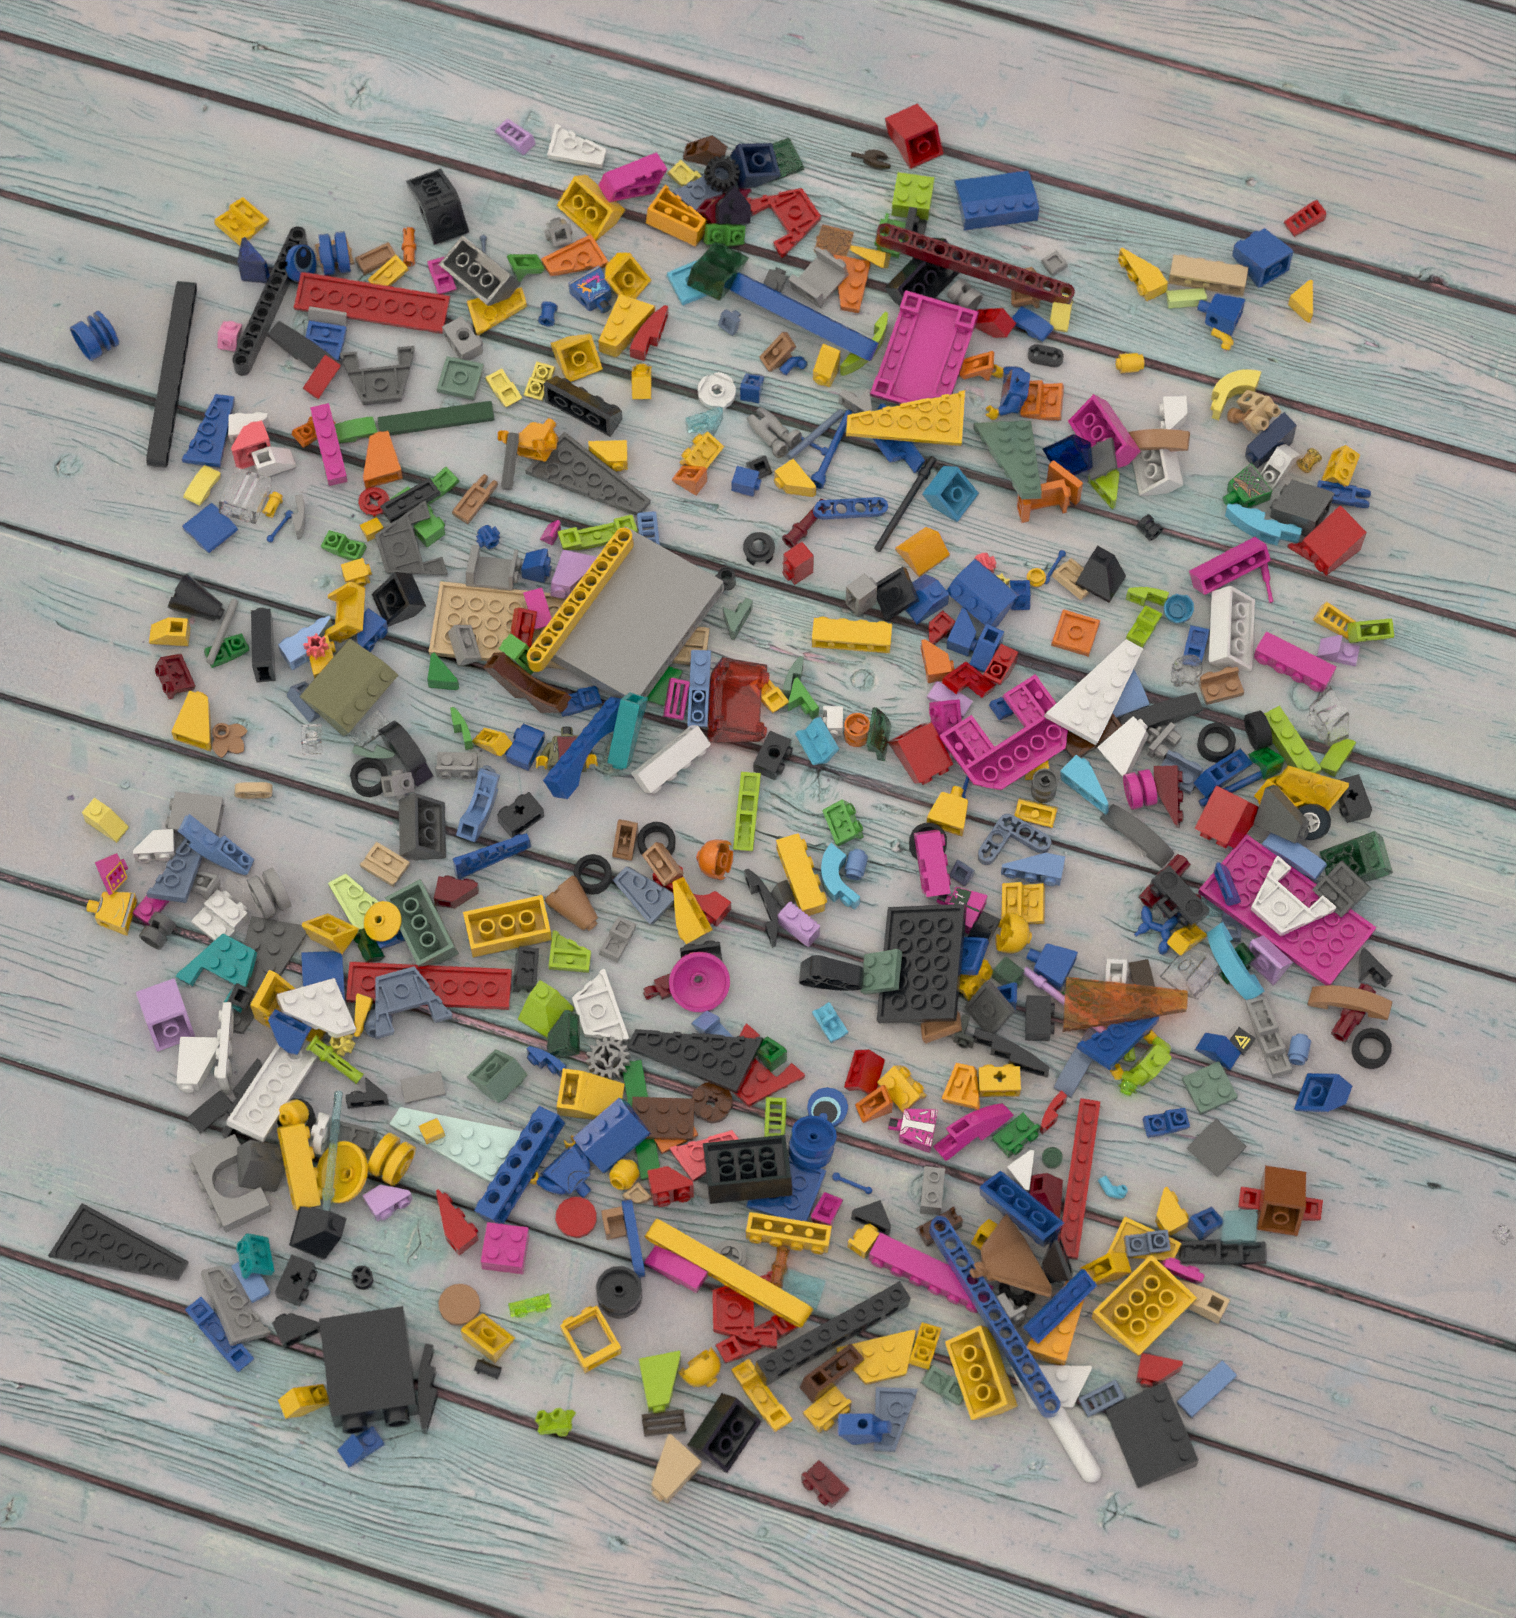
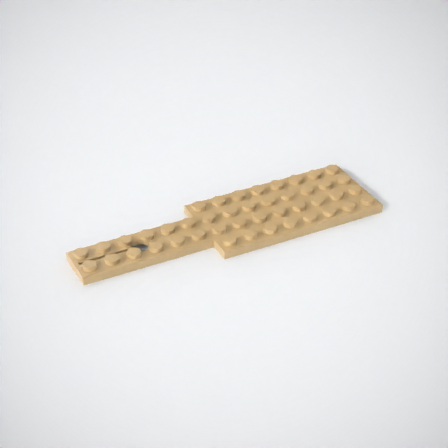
M440 581L429 655L435 653L437 656L456 658L448 632L454 625H471L481 655L480 661H488L493 653L501 652L498 648L510 634L514 609L518 607L527 609L523 592H527V590L513 589V591ZM544 592L551 618H553L566 599L553 597L551 593ZM545 627L534 630L532 645ZM697 627L672 663L691 665V650H707L710 628ZM551 660L545 667L567 670Z

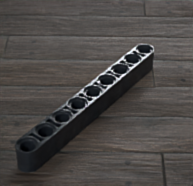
M295 226L289 231L232 357L234 370L239 376H245L250 373L292 279L289 278L286 270H282L286 266L288 267L286 256L289 250L295 245L308 244L306 231L301 226Z

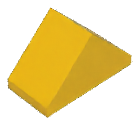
M1308 280L1290 295L1288 306L1307 323H1311L1313 315V280Z

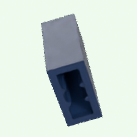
M1285 412L1247 445L1245 457L1256 468L1269 461L1277 447L1284 444L1289 446L1293 443L1297 425Z

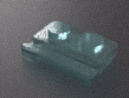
M786 1268L780 1289L817 1311L826 1280Z

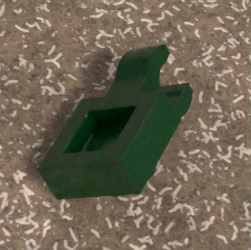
M359 929L361 936L356 935L353 940L358 944L357 947L366 962L381 961L385 955L379 948L377 941L371 940L365 929Z

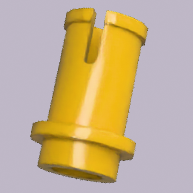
M278 492L269 494V500L262 510V513L268 517L273 518L279 504L283 503V496Z

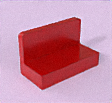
M870 1049L855 1050L844 1088L849 1091L861 1090L868 1095L875 1091L885 1059Z

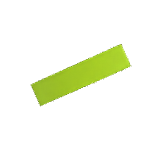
M741 772L733 850L753 851L761 773Z

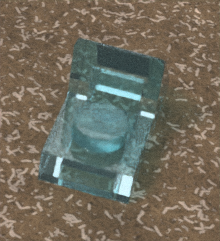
M719 407L686 417L687 432H700L707 428V431L714 437L723 420V408Z

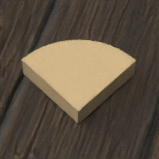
M639 1182L622 1195L625 1200L632 1199L634 1204L646 1203L652 1199Z

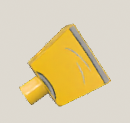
M102 892L100 901L89 900L86 910L87 912L96 913L95 919L98 925L120 934L128 935L133 911L138 900L135 893L114 892L109 895L108 892Z

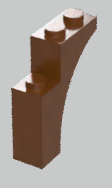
M504 652L493 653L483 667L514 698H525L540 713H561L568 707V702L572 698L566 692L555 689L527 673Z

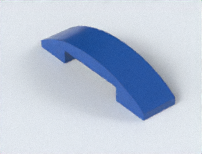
M202 1296L185 1309L207 1339L237 1372H240L254 1360V1357L242 1343L230 1346L220 1319Z

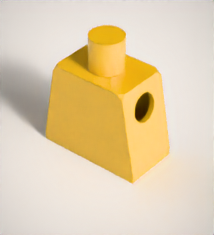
M953 786L950 794L941 792L927 816L926 823L939 825L946 832L963 836L968 800L962 798L964 790L961 787Z

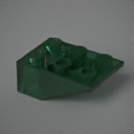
M715 242L691 267L687 286L721 301L729 292L737 272L740 273L749 257L726 247L724 244Z
M1376 831L1320 851L1322 860L1327 864L1325 868L1326 875L1341 861H1344L1365 882L1393 873L1384 839Z

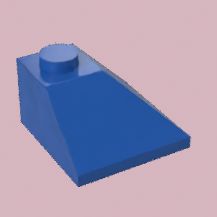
M924 574L912 582L919 602L905 611L916 624H919L948 605L949 593L937 579Z
M1307 1073L1294 1110L1329 1112L1347 1103L1353 1086L1339 1074Z

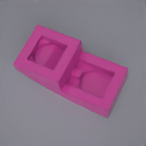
M444 257L427 261L437 294L456 290L452 275L439 265Z
M542 587L523 592L527 609L537 611L534 630L546 627L552 618Z

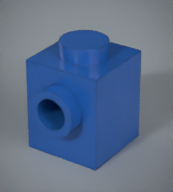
M737 466L731 482V491L754 497L756 490H760L762 480L759 479V471Z

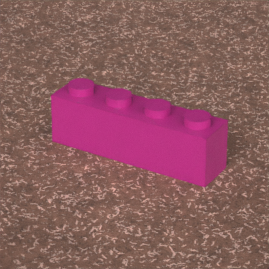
M327 403L310 407L328 485L348 482L330 405Z
M1253 537L1191 569L1189 574L1193 587L1203 595H1206L1266 564L1271 559L1267 545L1258 538Z
M1267 631L1258 644L1253 657L1258 663L1268 665L1274 668L1276 672L1286 674L1295 682H1302L1313 691L1323 694L1336 671V666Z

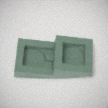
M799 656L785 678L782 693L787 699L790 697L794 679L798 677L801 681L804 656Z
M354 744L352 753L369 758H391L395 755L392 750L377 744L373 751Z
M930 1365L920 1383L950 1402L960 1405L964 1397L957 1378L949 1376L935 1365Z

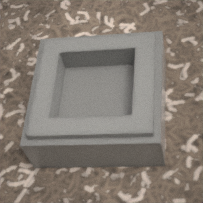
M1057 250L1041 260V264L1051 276H1054L1068 266V263Z

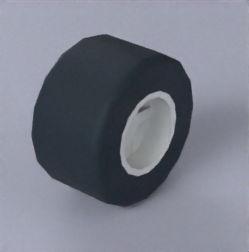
M1308 804L1298 809L1309 821V833L1305 840L1319 839L1328 833L1331 827V818L1329 812L1319 804Z

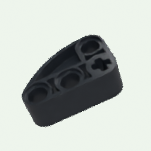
M813 955L800 963L799 984L811 988L835 991L861 990L864 968L829 957Z

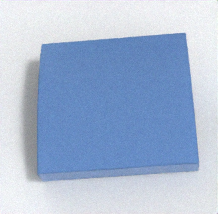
M1134 669L1112 712L1115 717L1150 705Z

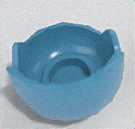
M1174 594L1164 604V615L1173 623L1180 624L1186 622L1194 612V602L1188 595Z

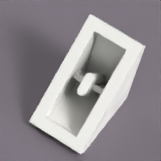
M1034 1150L1025 1153L1007 1166L1006 1170L1009 1178L1028 1193Z

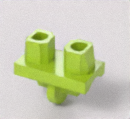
M555 1408L550 1413H547L545 1410L538 1411L535 1422L539 1424L537 1432L540 1435L557 1433L560 1437L568 1435L572 1429L571 1423L576 1412L573 1409L563 1410L562 1408Z

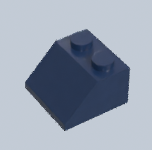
M772 143L737 144L730 154L731 161L734 159L736 161L734 165L738 164L740 174L737 180L739 188L758 187L781 176Z

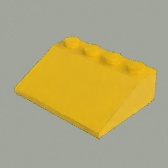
M1150 1255L1093 1311L1091 1319L1107 1334L1140 1356L1197 1297L1157 1259Z

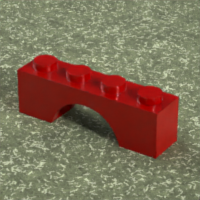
M653 873V881L663 886L656 874ZM673 882L663 886L673 892ZM717 891L706 895L693 894L710 925L713 924L718 927L731 911V901Z

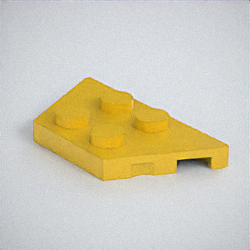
M915 1329L852 1344L864 1358V1361L853 1372L859 1376V1379L865 1385L906 1376L916 1333ZM848 1345L837 1347V1353Z

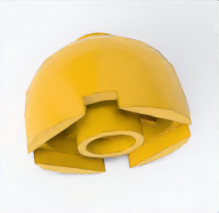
M1005 913L1002 916L998 925L1001 928L1000 935L996 934L995 938L996 949L1008 954L1020 952L1031 941L1032 933L1030 932L1029 925L1023 917L1017 914Z
M710 1347L708 1351L706 1349L691 1359L686 1370L682 1367L678 1372L683 1380L692 1387H702L704 1385L710 1387L718 1380L716 1376L721 1369L720 1359L712 1347Z

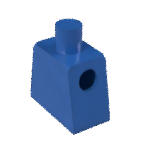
M1215 294L1211 303L1200 300L1197 311L1206 313V325L1232 336L1243 313L1245 299Z
M1045 944L1042 952L1030 948L1026 959L1036 963L1033 972L1037 975H1042L1047 979V983L1056 990L1061 991L1077 959L1078 952L1052 944Z
M871 1413L839 1414L838 1435L852 1445L881 1442L882 1434L891 1433L892 1430L890 1420L882 1421Z

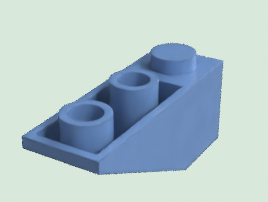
M1043 853L1002 864L1001 875L1010 879L1021 878L1031 883L1036 881L1042 882L1047 886H1060L1066 856Z

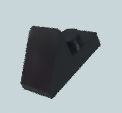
M982 911L977 922H974L968 937L987 938L990 942L1001 919Z
M1364 947L1359 955L1358 983L1371 974L1372 979L1385 988L1391 982L1393 975Z
M366 1077L365 1093L353 1091L350 1094H345L348 1109L389 1105L387 1094Z

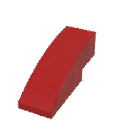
M667 305L662 306L653 313L641 326L630 346V358L645 361L650 345L658 347L669 316Z

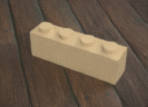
M1173 255L1168 284L1204 288V290L1243 296L1248 267L1240 264H1226L1222 261H1208L1204 258Z

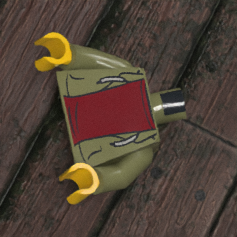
M562 727L561 736L552 737V742L547 743L540 756L536 758V768L538 766H545V769L550 771L556 765L560 757L579 736L573 735L572 727ZM592 750L588 754L582 772H587V768L591 764H595L596 767L598 766L597 756L594 755Z

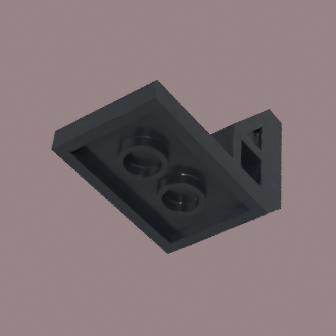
M441 168L406 181L407 187L418 202L421 215L434 245L469 233L458 193Z

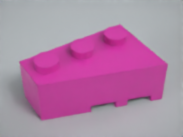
M656 152L604 173L598 186L608 202L654 194L667 171V167Z
M939 830L914 833L922 893L926 897L951 894L950 875L947 874L946 869L948 859L947 855L943 852V846H945L944 834H940Z

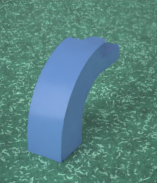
M481 768L473 797L466 812L460 818L456 836L473 842L479 838L489 819L497 797L499 774Z

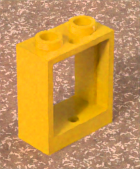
M597 1305L594 1307L588 1306L581 1311L580 1315L576 1317L570 1316L562 1321L563 1324L560 1325L561 1332L584 1373L622 1354L621 1346ZM596 1318L610 1345L583 1358L569 1332Z

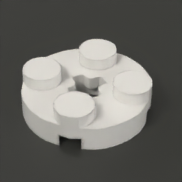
M714 373V375L703 377L698 385L699 401L709 409L726 410L736 397L734 381L724 373ZM717 388H720L721 393L714 394L712 390H717Z
M321 1112L317 1118V1125L314 1124L312 1127L311 1136L314 1139L310 1143L314 1154L320 1155L326 1150L328 1144L326 1140L328 1134H331L333 1123L331 1115Z

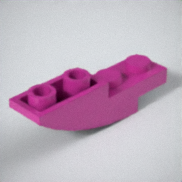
M1003 1103L983 1107L963 1116L948 1126L946 1130L949 1134L933 1147L947 1161L976 1137L983 1141L1014 1115Z

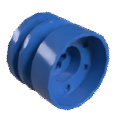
M98 310L93 313L94 318L90 315L87 316L89 326L83 321H79L70 327L76 344L91 362L102 356L100 346L110 351L111 345L113 347L119 345L115 329L110 321Z

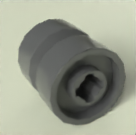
M1046 768L1035 772L1032 779L1031 795L1036 801L1047 803L1054 799L1058 785L1056 773Z
M154 912L148 921L149 926L143 928L139 937L149 946L161 950L167 941L166 936L172 934L176 924L164 914Z

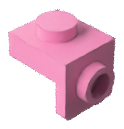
M223 321L218 331V349L236 350L237 340L242 332V324L234 321Z

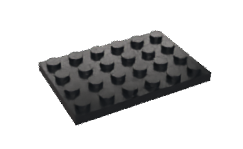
M965 904L888 907L883 951L899 949L902 951L899 989L879 993L876 1019L878 1023L956 1021L967 912Z

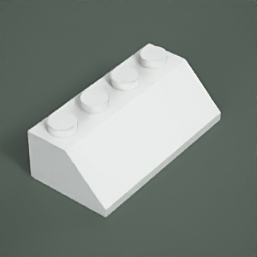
M1232 586L1212 591L1209 663L1220 669L1238 667L1239 671H1252L1255 599Z

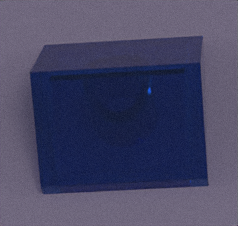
M243 237L237 261L241 281L266 283L270 275L267 262L246 237Z
M1075 434L1042 449L1050 463L1056 461L1074 476L1093 467L1091 442Z

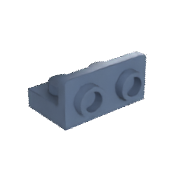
M1168 750L1161 766L1178 765L1180 771H1183V783H1180V790L1191 795L1195 788L1193 782L1203 773V768L1197 762H1190L1185 759L1180 753Z

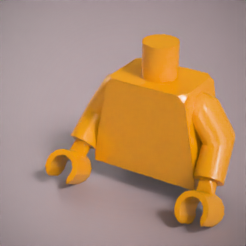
M550 418L543 424L531 422L523 431L518 433L517 454L522 457L546 462L551 452L557 448L558 436L554 431V428L557 426L556 422ZM498 431V441L507 444L509 431Z

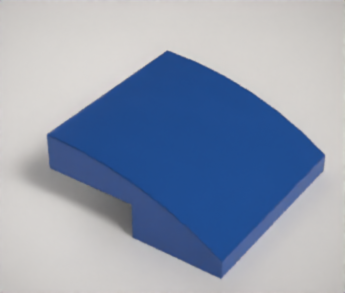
M212 502L182 525L184 531L194 538L197 544L207 553L213 551L238 531L236 525Z

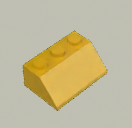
M588 175L574 176L556 205L588 235L591 234L595 241L614 227L625 211L617 201L608 202L598 184Z

